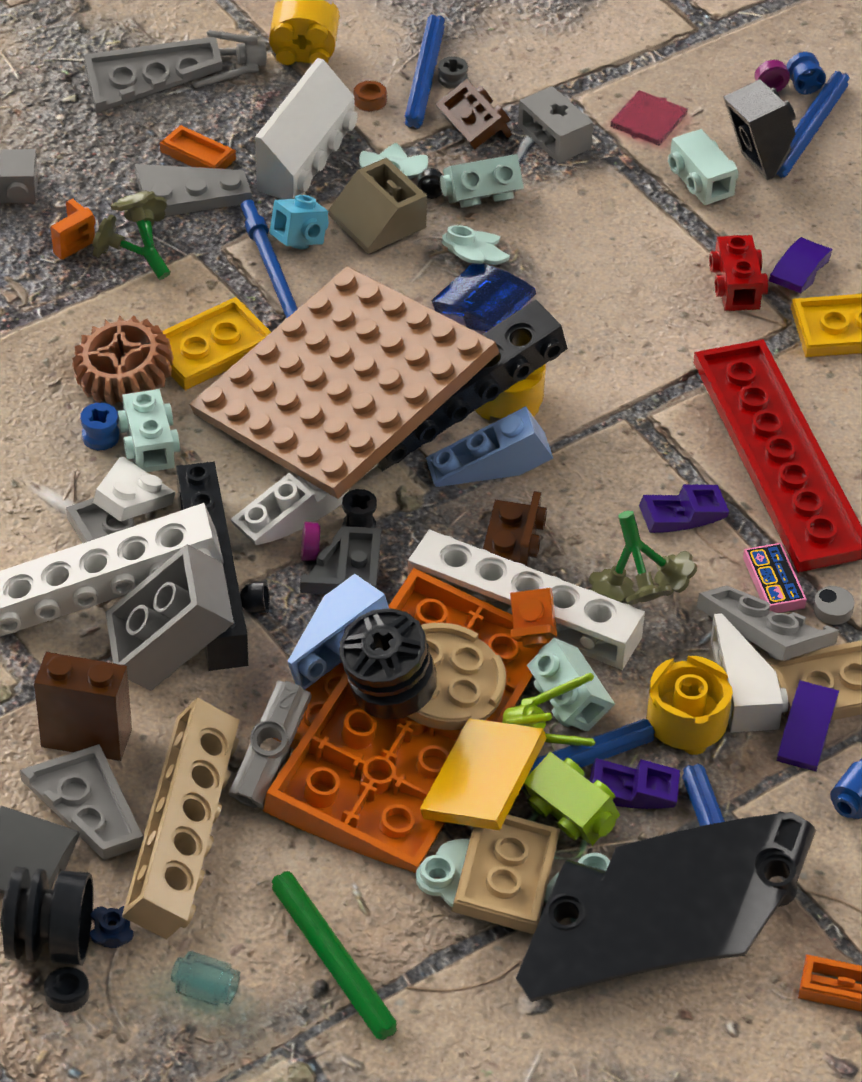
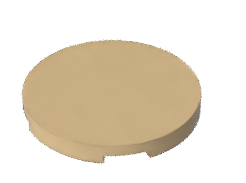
M450 623L422 624L421 627L426 635L430 654L437 672V686L430 701L418 712L407 717L422 725L442 730L463 729L469 718L478 720L489 718L498 708L506 685V671L500 655H496L486 643L480 640L478 633L468 628Z

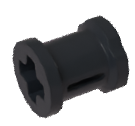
M354 489L347 492L342 498V508L346 513L342 526L376 528V520L373 517V513L377 508L375 495L365 489Z

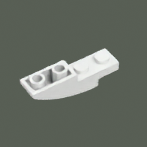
M289 472L233 516L231 522L255 545L269 543L302 530L304 522H315L329 514L342 504V498L347 492L337 499L300 476L296 478Z

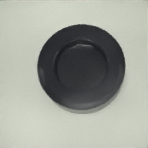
M58 968L47 976L44 983L46 1002L56 1011L64 1013L73 1012L82 1008L88 1001L90 993L88 978L77 968Z

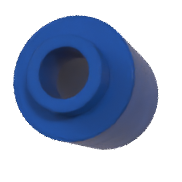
M862 759L850 765L830 792L834 808L839 814L847 818H862Z

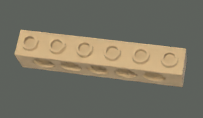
M198 697L176 718L122 914L123 918L165 939L169 938L180 927L186 928L195 914L196 905L193 904V899L205 876V871L201 868L204 857L208 854L213 844L214 837L210 835L212 825L217 820L222 809V803L219 802L221 791L230 778L231 771L227 769L229 759L235 753L239 743V739L235 736L240 720Z

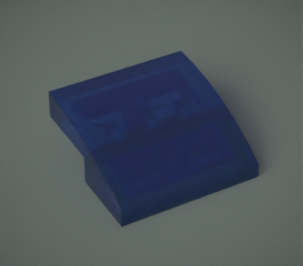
M472 263L431 301L436 312L462 316L467 328L487 332L519 311L536 295V290L524 280L507 271L486 264Z

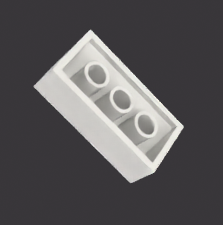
M317 58L255 136L256 190L280 199H295L296 195H300L302 191H307L312 178L318 171L323 170L327 158L333 150L337 151L343 137L348 131H352L356 125L358 114L354 111V95L323 59Z

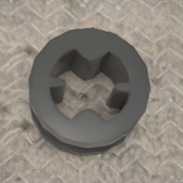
M451 56L443 58L439 62L438 81L441 85L448 88H456L468 79V63L464 59Z

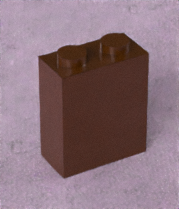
M46 652L34 681L41 747L74 753L99 744L106 759L121 761L132 731L127 666Z

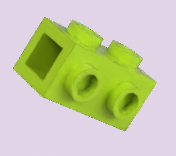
M549 752L527 776L524 782V786L530 795L527 801L541 816L546 818L551 814L559 820L557 825L571 839L576 841L580 836L593 846L600 837H604L611 832L617 818L620 816L613 802L615 794L601 781L596 780L592 783L586 779L583 769L572 759L567 757L562 761L552 752Z

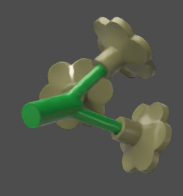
M141 191L118 199V202L110 205L111 209L124 211V216L127 220L137 223L144 247L142 248L125 241L124 236L115 233L116 216L110 214L107 219L104 218L102 220L99 230L94 237L92 244L94 247L93 256L99 258L102 253L105 254L109 246L118 250L125 248L144 256L159 280L166 278L170 275L171 271L154 247L152 233L154 222L165 218L166 199L156 197L154 191Z
M631 510L621 512L618 518L625 547L617 566H613L611 569H604L602 572L591 573L589 577V582L592 585L591 590L621 603L624 601L629 605L651 601L660 596H669L674 591L678 593L684 591L689 585V579L697 571V565L692 561V555L688 551H682L678 555L672 554L668 557H661L641 541L634 512ZM641 551L657 563L656 567L659 571L654 578L657 585H654L651 572H646ZM631 552L638 575L635 576L639 588L636 593L632 589L634 583L630 578L626 577L625 570Z

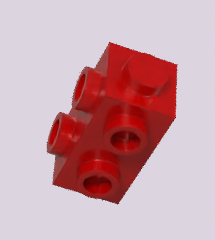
M752 235L717 236L715 251H710L709 267L711 273H716L715 294L716 297H722L724 311L760 310L762 295H767L768 293L767 274L761 273V249H755Z

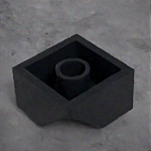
M759 79L723 98L742 155L767 180L775 177L791 151L790 145L796 135L792 121L796 119V116L789 101L781 100L775 88L770 89Z

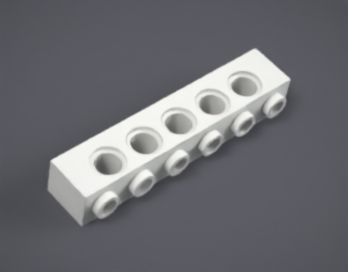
M202 503L0 571V637L125 596L186 544L223 563L216 528L205 504Z
M429 529L408 559V575L413 568H416L512 614L510 593L551 588L557 629L556 639L578 647L582 655L623 670L642 639L645 611L600 595L595 591L571 584L556 576H550L529 568L524 564L495 555L485 549H479L458 541L451 536Z

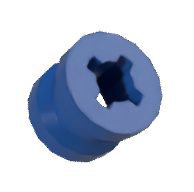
M800 52L794 55L786 64L790 79L798 93L808 95L817 92L823 87L826 75L813 53Z
M94 403L85 407L80 416L83 427L82 441L88 448L97 451L114 447L120 439L117 426V410L106 403Z

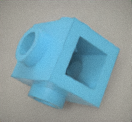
M296 195L295 199L274 200L269 233L285 246L296 249H307L309 245L323 244L325 231L329 224L328 210L318 204L314 197L308 195Z

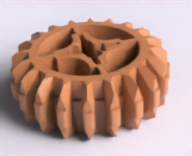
M135 315L128 321L119 316L117 322L109 323L105 319L103 327L97 328L92 326L91 335H81V344L75 346V357L72 358V366L77 384L80 385L88 398L93 397L97 403L106 401L114 407L117 402L123 404L122 394L164 388L165 378L171 377V366L173 365L174 357L169 339L163 334L159 325L153 326L148 318L139 322Z

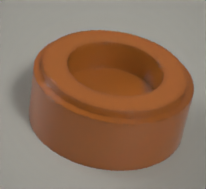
M363 81L357 84L353 90L354 105L363 111H377L382 109L387 103V89L377 81Z

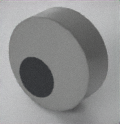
M828 586L817 592L813 610L816 617L822 622L839 625L850 620L855 601L852 594L846 589Z

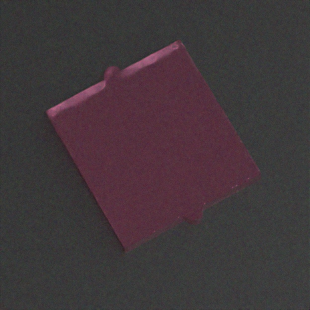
M638 90L612 119L610 127L630 134L634 139L640 138L660 146L684 119L688 109L667 101L665 97L659 98Z

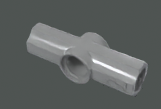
M277 681L260 722L251 731V743L229 791L230 797L252 808H264L268 789L278 776L282 765L290 757V746L311 700V692L289 681ZM268 738H277L281 741V744L275 750L266 751L260 748L262 742Z

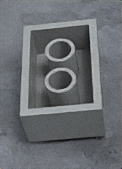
M186 544L106 611L112 660L115 664L127 666L128 680L150 691L153 690L234 624L222 562Z

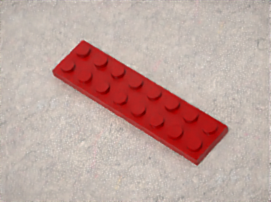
M764 339L694 352L693 363L797 572L862 560V526Z

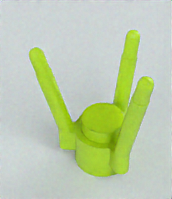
M587 673L535 697L522 699L520 706L509 707L504 711L502 723L544 729L546 721L552 719V714L544 713L538 705L592 681L594 675ZM545 733L546 743L576 746L595 745V740L592 738Z

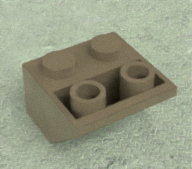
M386 157L357 170L329 208L328 215L364 251L370 254L426 228L427 195Z

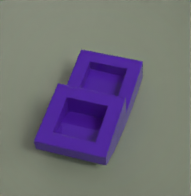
M800 237L778 261L768 281L802 293L813 285L817 271L830 261L833 249Z
M683 484L679 495H643L639 504L650 533L692 529L727 518L729 514L728 507L718 485Z
M799 680L776 761L817 772L826 743L828 729L837 704L839 690Z
M596 758L591 767L589 781L594 783L596 780L604 783L615 794L613 802L618 807L640 809L674 808L678 799L680 770L640 759L636 769Z

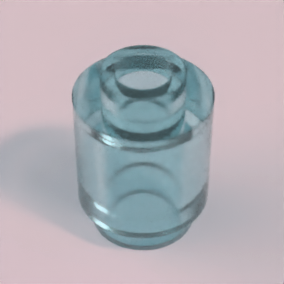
M189 951L184 958L178 957L171 973V982L176 983L175 990L178 994L214 1006H218L220 1003L230 1005L239 986L240 971L232 969V965L228 962Z

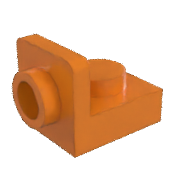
M74 199L66 201L67 217L50 226L53 253L61 260L92 244L95 237L94 226L96 220L89 208L83 207Z
M551 588L510 593L514 629H511L512 639L516 642H522L523 647L529 648L544 646L547 644V639L557 637Z

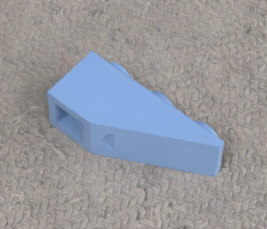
M526 406L426 457L432 480L436 487L519 476L553 459L544 430Z
M354 574L323 597L287 661L295 684L300 685L303 689H307L342 662L340 658V641L346 628L361 615L377 609H388L389 606L384 593Z

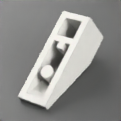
M722 613L714 614L711 633L715 663L720 665L727 673V680L730 686H732L733 692L728 721L730 732L778 730L781 714L788 711L786 689L779 687L776 671Z

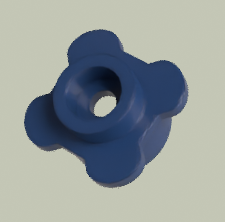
M100 906L92 911L91 919L94 921V929L90 932V938L94 943L101 944L106 948H118L133 939L134 932L130 928L131 921L122 917L124 906L119 909H106Z

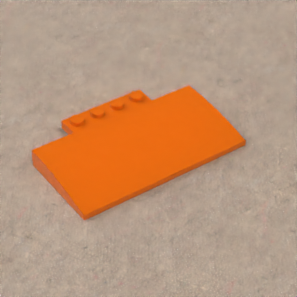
M413 568L389 604V608L407 612L418 620L420 625L426 623H450L468 628L478 633V638L486 643L496 655H500L505 666L506 685L498 708L486 721L502 723L504 711L518 704L534 677L527 664L538 654L543 646L527 648L523 647L522 642H516L511 638V629H514L512 614ZM553 638L547 639V643H549ZM341 662L305 689L311 692L312 697L290 746L295 750L268 789L263 812L348 850L416 873L417 868L426 858L446 822L423 819L420 807L462 729L442 730L431 728L415 722L409 717L385 720L369 715L359 707L352 693L344 665Z

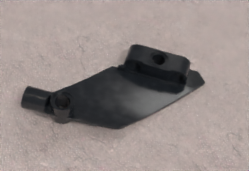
M779 811L777 814L704 825L616 847L606 871L566 860L560 870L516 976L518 984L530 1002H534L575 989L653 970L721 958L745 956L777 907L788 905L796 897L797 881L814 838L815 827L792 812L784 813ZM776 876L786 878V880L779 883L769 881V879ZM565 918L576 919L574 923L569 925L559 923Z

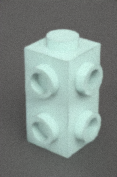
M702 129L672 138L671 151L668 156L669 167L673 173L683 180L688 190L695 194L704 206L734 196L736 180L738 179L737 166L719 149L718 144L714 140H711Z
M518 154L452 165L444 168V175L440 177L441 190L444 196H448L449 204L460 202L461 208L480 205V198L493 196L494 202L515 198L514 192L524 189Z
M160 389L122 394L123 410L117 412L120 433L127 432L128 437H123L126 458L128 460L134 459L135 465L146 472L175 468L174 452H180L179 436L177 429L170 430L169 426L173 425L172 409L170 403L163 404Z
M553 638L527 664V667L535 677L534 686L540 693H544L587 673L594 675L592 681L549 700L554 707L552 714L565 727L574 726L588 732L615 705L576 646Z

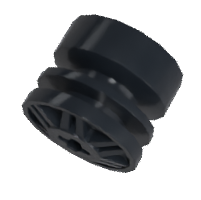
M392 608L377 609L359 616L346 628L340 641V658L348 676L352 693L360 708L374 717L385 720L400 719L418 712L430 701L437 686V672L430 654L426 635L418 620L404 611Z
M15 867L11 873L8 889L4 895L1 912V932L3 934L5 958L8 960H19L25 947L27 960L37 962L44 943H48L51 962L82 966L88 952L92 927L91 913L94 902L92 875L86 872L61 871L57 877L54 889L49 890L47 872L44 869H37L31 882L30 873L27 868Z

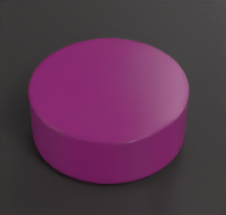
M768 60L762 63L754 74L755 81L761 79L770 89L775 88L777 92L784 89L790 80L788 69L780 60Z
M304 522L301 539V561L315 562L319 554L320 525L315 522Z

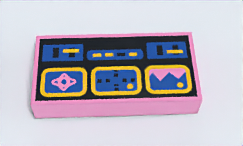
M782 543L744 549L743 560L760 599L769 602V610L782 613L805 609L807 599Z

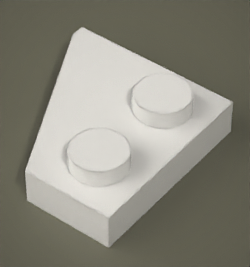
M122 456L119 457L96 489L93 503L117 520L124 521L171 506L176 492L163 484L159 477L147 473Z

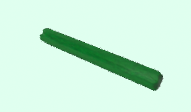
M289 871L276 875L272 879V890L371 1032L379 1040L393 1036L397 1031L396 1019L295 876Z

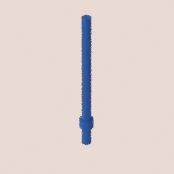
M250 199L245 200L241 203V209L246 219L245 228L249 237L256 243L285 317L288 318L298 308L269 240V228L264 217L259 215L254 201Z

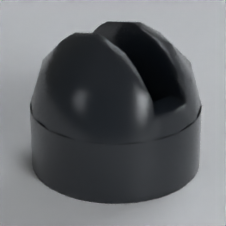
M435 168L423 170L417 180V187L427 195L428 199H435L443 194L440 185V177L443 174Z
M266 581L252 582L241 589L240 598L244 610L254 614L269 612L270 597Z

